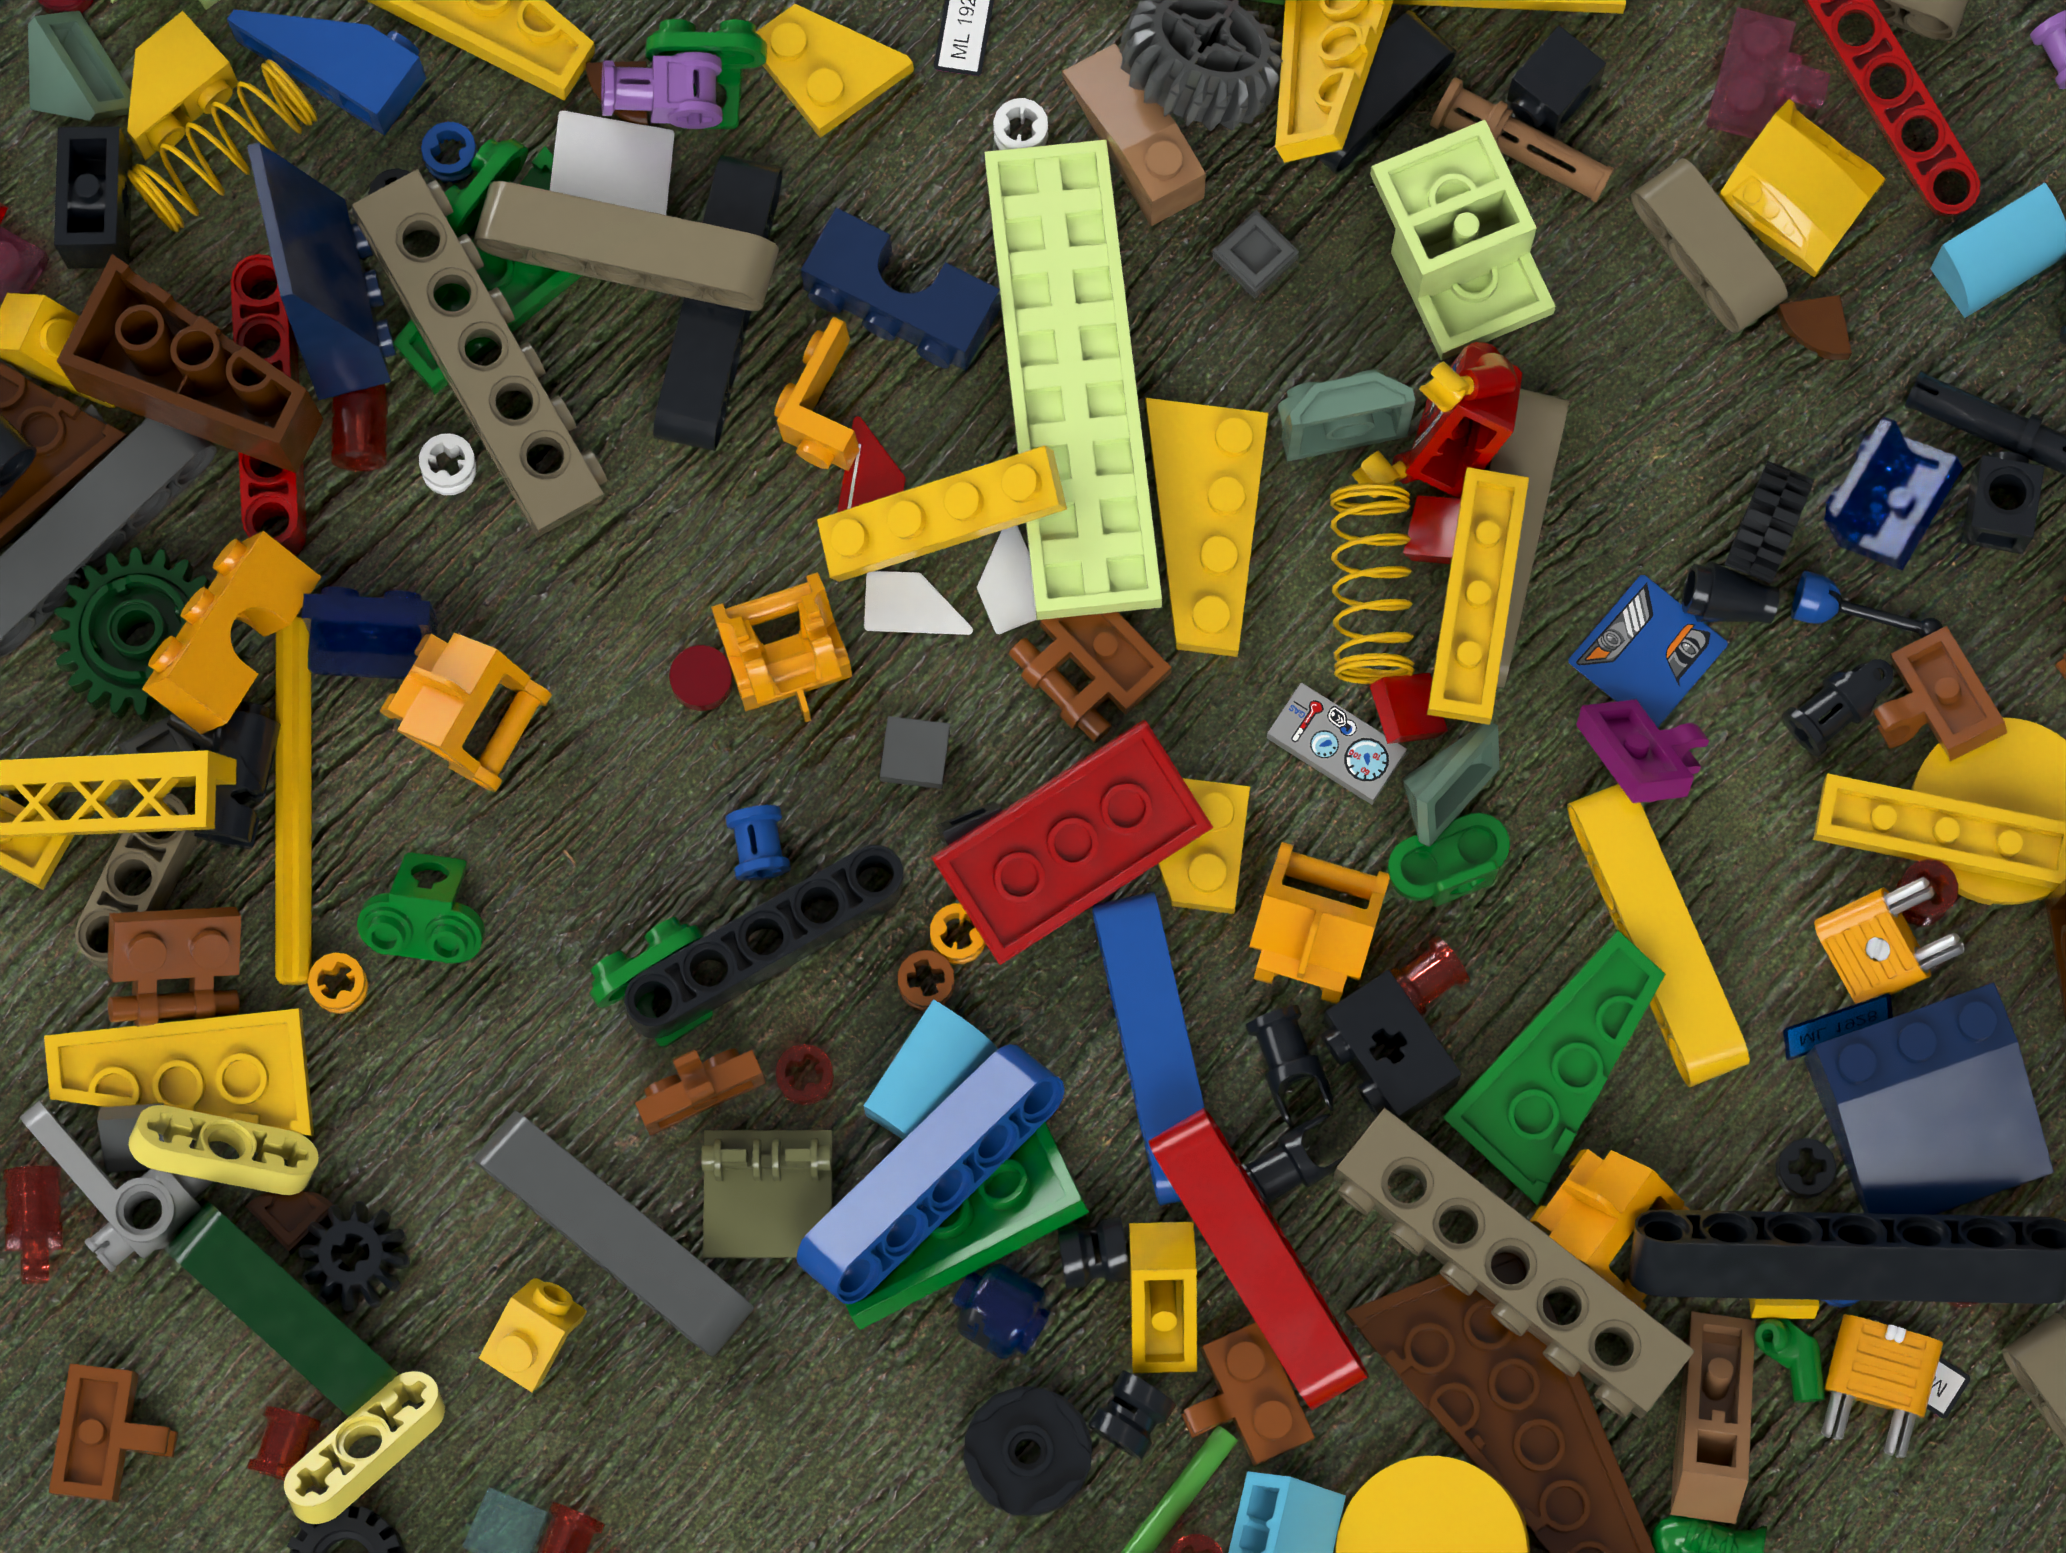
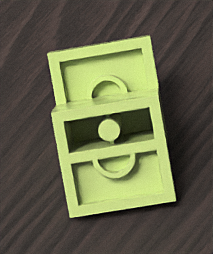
M1486 120L1371 166L1370 175L1395 227L1391 254L1441 361L1461 353L1471 343L1490 341L1554 314L1556 306L1530 253L1537 227Z

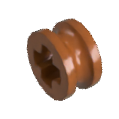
M920 950L909 955L902 962L898 971V986L903 1000L911 1008L919 1011H926L933 999L945 1005L951 999L955 989L954 971L950 962L942 954L932 950ZM929 965L933 975L943 974L945 982L935 984L936 994L923 996L920 987H909L908 980L917 978L916 968Z

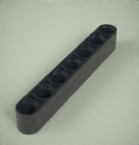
M1649 1210L1641 1213L1635 1219L1628 1280L1638 1291L1659 1297L2053 1304L2066 1300V1221L2051 1217Z

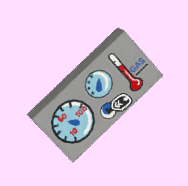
M1302 682L1267 733L1268 740L1373 805L1407 751L1405 747L1398 743L1387 744L1383 733Z

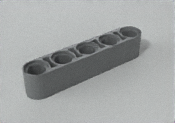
M147 418L0 556V658L8 655L20 646L54 614L55 608L61 607L71 597L65 589L68 584L81 588L88 581L83 570L85 566L88 565L98 572L106 564V554L112 553L115 556L209 466L217 452L216 446L211 441Z
M516 1110L473 1159L498 1183L710 1357L714 1358L754 1310L753 1305Z

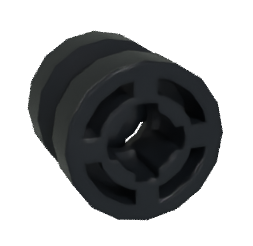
M1121 1217L1101 1219L1096 1227L1083 1229L1075 1223L1064 1225L1057 1229L1066 1290L1085 1287L1091 1279L1104 1277L1110 1283L1130 1280ZM1098 1241L1100 1264L1095 1263L1092 1242Z
M1123 1370L1112 1386L1114 1397L1107 1407L1098 1408L1088 1427L1118 1449L1138 1460H1142L1152 1445L1150 1434L1157 1424L1165 1423L1168 1420L1176 1404L1152 1385Z

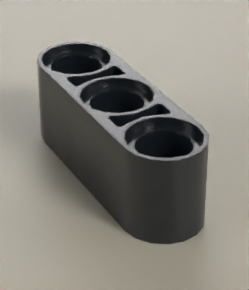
M1412 10L1400 16L1382 33L1343 149L1316 155L1315 157L1334 174H1339L1345 170L1446 71L1456 56V50Z

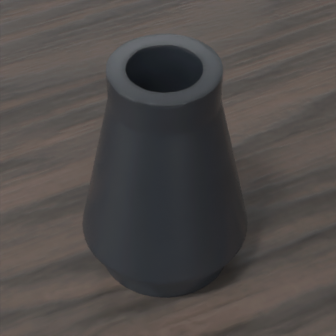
M1709 561L1706 566L1698 564L1691 566L1682 594L1683 612L1695 615L1697 622H1762L1771 624L1779 604L1778 587L1762 584L1713 561Z

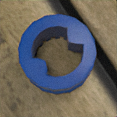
M448 121L436 124L427 131L421 145L423 160L433 178L440 179L443 183L450 181L454 184L458 183L457 180H466L469 174L472 175L474 173L471 164L478 150L474 136L465 126ZM451 139H454L466 145L459 150L460 161L457 163L446 165L434 159V157L441 153L439 143L443 144L444 140L451 141Z

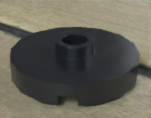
M1017 1386L995 1394L975 1412L965 1435L964 1464L973 1488L990 1506L1012 1516L1040 1517L1063 1508L1081 1491L1091 1469L1092 1439L1084 1417L1067 1398L1043 1388ZM1025 1441L1036 1443L1041 1451L1039 1459L1032 1464L1021 1463L1015 1455L1019 1444Z

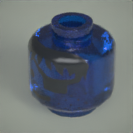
M1003 1263L990 1266L983 1276L975 1271L968 1274L952 1301V1304L962 1309L957 1319L956 1327L958 1332L966 1339L1000 1359H1008L1017 1351L1026 1356L1046 1325L1052 1311L1044 1307L1047 1295L1042 1286Z

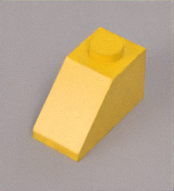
M1194 1222L1129 1223L1133 1373L1197 1372V1266Z

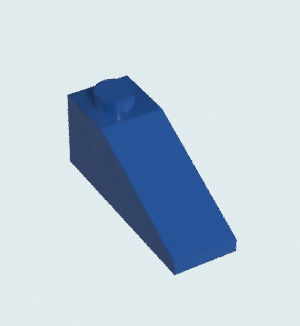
M235 9L227 18L238 43L265 60H273L288 75L384 136L427 79L418 56L420 54L419 49L410 40L395 31H390L386 36L366 24Z

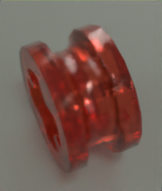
M807 1044L793 1046L785 1051L777 1062L775 1073L779 1089L785 1098L794 1104L804 1106L817 1104L826 1098L832 1089L834 1074L831 1061L825 1052L816 1046ZM806 1059L817 1062L818 1064L815 1066L816 1074L823 1073L820 1083L808 1082L803 1091L793 1088L792 1085L795 1084L794 1076L787 1077L790 1067H802Z

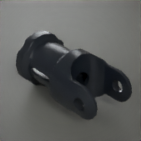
M1874 659L1868 663L1856 666L1851 671L1831 673L1823 680V689L1799 709L1790 707L1783 713L1782 717L1786 727L1803 748L1816 757L1821 756L1826 752V743L1851 722L1859 724L1870 715L1876 703V696L1892 683L1894 675L1891 665L1885 660ZM1878 669H1881V670L1883 671L1884 676H1883L1882 680H1881V673L1879 672ZM1829 710H1831V712H1830L1829 714H1827L1823 719H1821V720L1818 722V720H1819L1823 715H1825Z
M1291 1005L1268 1012L1255 1018L1245 1026L1248 1035L1256 1036L1269 1069L1265 1074V1079L1277 1109L1290 1128L1293 1127V1122L1283 1096L1289 1086L1300 1080L1316 1078L1329 1110L1334 1111L1330 1085L1318 1055L1310 1054L1297 1020L1301 1017L1302 1013L1298 1005Z
M1330 1113L1307 1120L1278 1138L1277 1147L1247 1165L1241 1162L1269 1210V1203L1301 1184L1307 1188L1335 1172L1337 1166L1345 1158L1343 1156L1325 1168L1319 1167L1308 1157L1302 1145L1303 1133L1331 1116Z

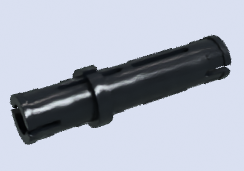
M1922 370L1920 371L1904 407L1912 408L2066 475V434L2041 424L2043 418L2032 413L2030 418H2026L1929 376Z

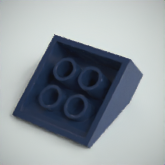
M261 143L247 145L280 297L318 400L391 382L386 358L397 355L388 320L377 321L374 310L376 307L385 305L376 270L365 272L363 263L364 258L373 256V251L357 223H353L345 199Z
M1994 982L1814 1045L1804 1057L1864 1213L1937 1215L2054 1173L2019 1043Z

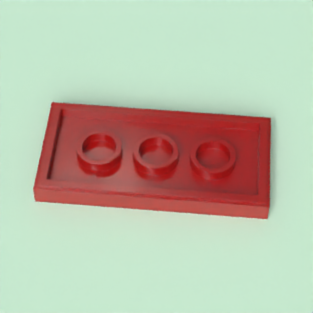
M1142 720L938 851L930 858L997 963L1001 965L1213 829V826L1147 721Z

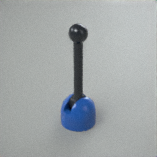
M1809 571L1802 573L1791 607V619L1809 624H1822L1841 612L1916 632L1920 638L1943 628L1941 622L1935 618H1926L1923 621L1842 600L1840 589L1831 579Z

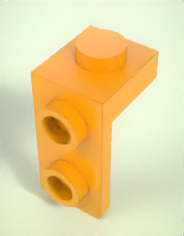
M836 317L831 319L825 332L817 330L811 337L803 356V363L806 364V367L796 385L790 382L785 386L777 401L774 415L778 417L777 424L783 441L797 447L796 453L805 461L822 469H829L830 465L834 464L849 471L860 451L854 430L813 412L850 341L845 321Z

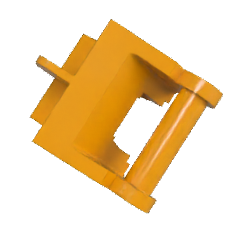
M818 572L807 575L806 583L726 609L723 603L711 607L745 712L796 695L804 721L808 722L811 721V716L804 692L852 677L850 660L835 624L827 594ZM799 611V634L763 645L752 628L754 625Z
M457 633L452 635L448 643L433 634H426L422 637L414 651L418 657L397 693L388 695L380 709V713L392 720L394 718L401 720L402 722L397 731L449 762V769L487 790L496 792L502 783V779L498 777L499 773L538 706H546L552 694L543 686L531 680L528 674L496 648ZM498 684H502L517 694L477 761L463 750L462 746Z
M1281 842L1249 946L1261 951L1254 979L1272 985L1274 977L1282 975L1319 986L1322 990L1321 1000L1337 1004L1340 1002L1347 977L1360 980L1390 875L1379 871L1377 876H1373L1293 852L1294 845ZM1285 876L1369 900L1370 902L1367 909H1362L1283 885Z
M1589 1149L1580 1150L1570 1163L1569 1169L1571 1173L1547 1206H1540L1529 1221L1541 1231L1549 1234L1550 1238L1638 1307L1645 1310L1647 1306L1643 1300L1647 1294L1634 1288L1628 1278L1623 1283L1609 1269V1264L1634 1231L1635 1219L1641 1213L1648 1211L1649 1208H1654L1655 1210L1690 1209L1684 1205L1685 1202L1653 1169L1613 1150L1608 1153L1604 1160Z

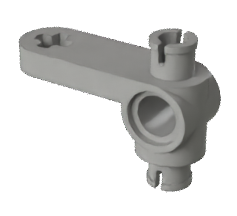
M40 1100L20 1116V1119L109 1221L84 1242L93 1253L97 1254L96 1257L110 1272H113L116 1266L134 1251L142 1259H145L154 1250L165 1248L183 1229L184 1224L202 1208L195 1198L214 1182L150 1169L142 1177L129 1180L117 1188ZM147 1199L160 1200L162 1215L159 1221L149 1229H136L133 1224L135 1208Z

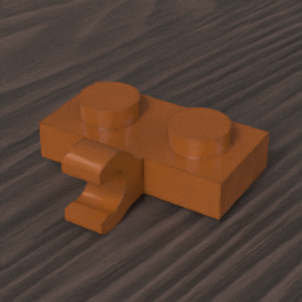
M1947 626L1890 654L1893 666L1910 694L1886 702L1873 711L1880 724L1877 726L1878 731L1889 749L1909 741L1926 723H1928L1950 761L2007 734L2004 719Z
M737 1048L729 1049L712 1056L702 1064L696 1049L672 1059L679 1075H672L649 1085L644 1089L646 1098L635 1102V1105L651 1136L764 1085L766 1081L753 1050L740 1055Z
M1256 1322L1201 1347L1200 1350L1221 1395L1209 1398L1183 1410L1184 1413L1181 1416L1191 1438L1200 1436L1215 1429L1217 1426L1233 1420L1254 1467L1315 1439L1279 1359Z
M69 1365L49 1493L58 1496L118 1503L126 1451L174 1458L177 1431H171L169 1427L131 1423L138 1373L130 1370L96 1366Z

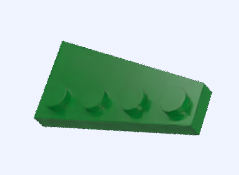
M546 146L542 148L532 161L533 167L521 181V185L550 191L554 155ZM476 247L484 263L482 268L476 270L488 292L496 287L501 291L514 315L515 320L507 324L511 332L515 331L583 276L500 258ZM450 283L441 286L436 291L434 299L442 309L453 312L463 309L469 303L470 296L464 287ZM411 319L395 339V349L435 395L448 385V382ZM478 337L468 343L465 353L469 360L475 363L494 348L497 343L490 338Z
M1617 930L1443 1115V1118L1529 1199L1538 1205L1551 1178L1566 1155L1594 1101H1596L1624 1047H1626L1666 974Z
M1047 1121L872 1292L856 1303L846 1304L849 1314L859 1330L1089 1213Z

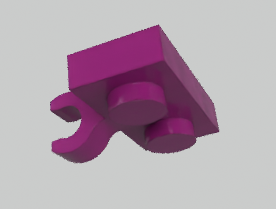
M1637 699L1582 705L1576 723L1578 729L1632 803L1688 797L1694 779L1693 774L1699 772L1701 767L1689 750L1696 747H1706L1709 743V739L1700 727L1694 723H1685L1675 728L1659 730Z

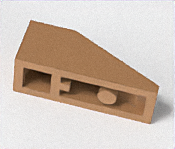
M1114 43L1063 70L1062 76L1100 140H1107L1108 155L1150 226H1153L1204 199L1206 172L1171 115L1164 117V108L1157 103H1144V90L1133 89L1129 86L1130 74H1127L1120 68L1122 54Z
M1691 1311L1687 1345L1695 1350V1352L1685 1363L1673 1460L1670 1515L1736 1523L1749 1477L1755 1320Z

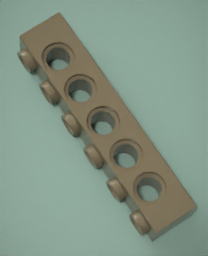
M416 169L353 203L352 215L533 533L538 538L600 504L604 495L600 485L607 482V478L593 452L588 449L580 453L570 436L569 431L577 427L562 398L557 395L549 399L538 380L546 372L535 350L528 341L518 345L507 324L514 321L515 318L501 291L496 287L488 292L476 270L482 268L484 263L472 240L466 233L457 238L447 221L446 216L453 213V209L443 189L436 180L426 184L421 173ZM426 230L436 236L439 241V247L430 256L416 257L405 249L403 245L405 238L413 231ZM453 283L464 287L470 296L469 303L459 311L452 312L442 309L434 299L436 291L441 286ZM486 337L498 344L501 355L494 363L481 366L469 360L465 353V348L473 339ZM519 391L528 397L532 409L522 419H507L499 413L496 407L497 399L505 392ZM546 444L556 448L563 460L561 467L550 474H541L534 471L528 464L527 454L535 446Z
M1386 1108L1380 1112L1337 1166L1333 1178L1342 1184L1337 1192L1347 1203L1365 1215H1368L1372 1209L1393 1224L1388 1232L1399 1244L1415 1255H1419L1425 1249L1444 1264L1439 1272L1455 1288L1468 1296L1474 1290H1477L1496 1306L1491 1311V1314L1507 1329L1518 1336H1522L1528 1330L1547 1345L1543 1355L1554 1366L1571 1377H1574L1580 1371L1599 1386L1594 1393L1595 1396L1617 1415L1626 1418L1632 1412L1641 1419L1651 1409L1695 1352L1690 1346ZM1398 1173H1410L1420 1180L1423 1186V1196L1413 1203L1399 1202L1391 1195L1388 1189V1180ZM1456 1212L1467 1216L1474 1226V1237L1462 1244L1448 1241L1442 1235L1439 1227V1221L1444 1215ZM1500 1253H1512L1518 1256L1525 1266V1279L1517 1284L1502 1283L1492 1272V1258ZM1552 1293H1562L1569 1296L1577 1308L1576 1320L1568 1325H1558L1551 1322L1543 1311L1544 1298ZM1606 1333L1620 1336L1628 1347L1629 1355L1627 1362L1620 1366H1610L1602 1362L1595 1351L1596 1338Z

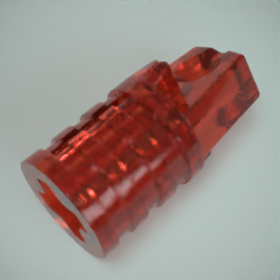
M385 384L334 396L331 422L333 430L331 434V463L338 468L350 471H371L384 467L387 464V452L385 450L387 448L386 432L388 429V420L386 418L388 402Z
M23 1166L3 1171V1182L6 1183L5 1200L7 1201V1206L5 1207L7 1224L4 1226L5 1251H20L22 1285L47 1284L49 1280V1250L63 1249V1223L60 1222L61 1204H59L61 1196L59 1180L62 1178L61 1168Z

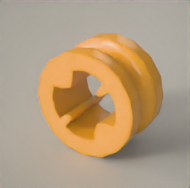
M953 903L941 908L934 915L930 924L931 944L934 951L942 954L951 964H966L974 961L983 952L986 944L976 928L970 931L971 945L966 948L958 949L957 942H954L952 948H950L942 941L948 935L947 922L959 919L960 926H963L965 920L972 924L960 903Z
M335 952L324 955L314 963L308 977L311 995L321 1008L330 1013L344 1014L352 1012L363 1003L368 993L369 983L366 973L356 959L344 953ZM341 968L349 969L350 972L346 976L351 982H355L351 992L341 990L337 994L336 999L328 998L326 995L330 993V990L325 984L322 985L324 977L326 975L337 976Z

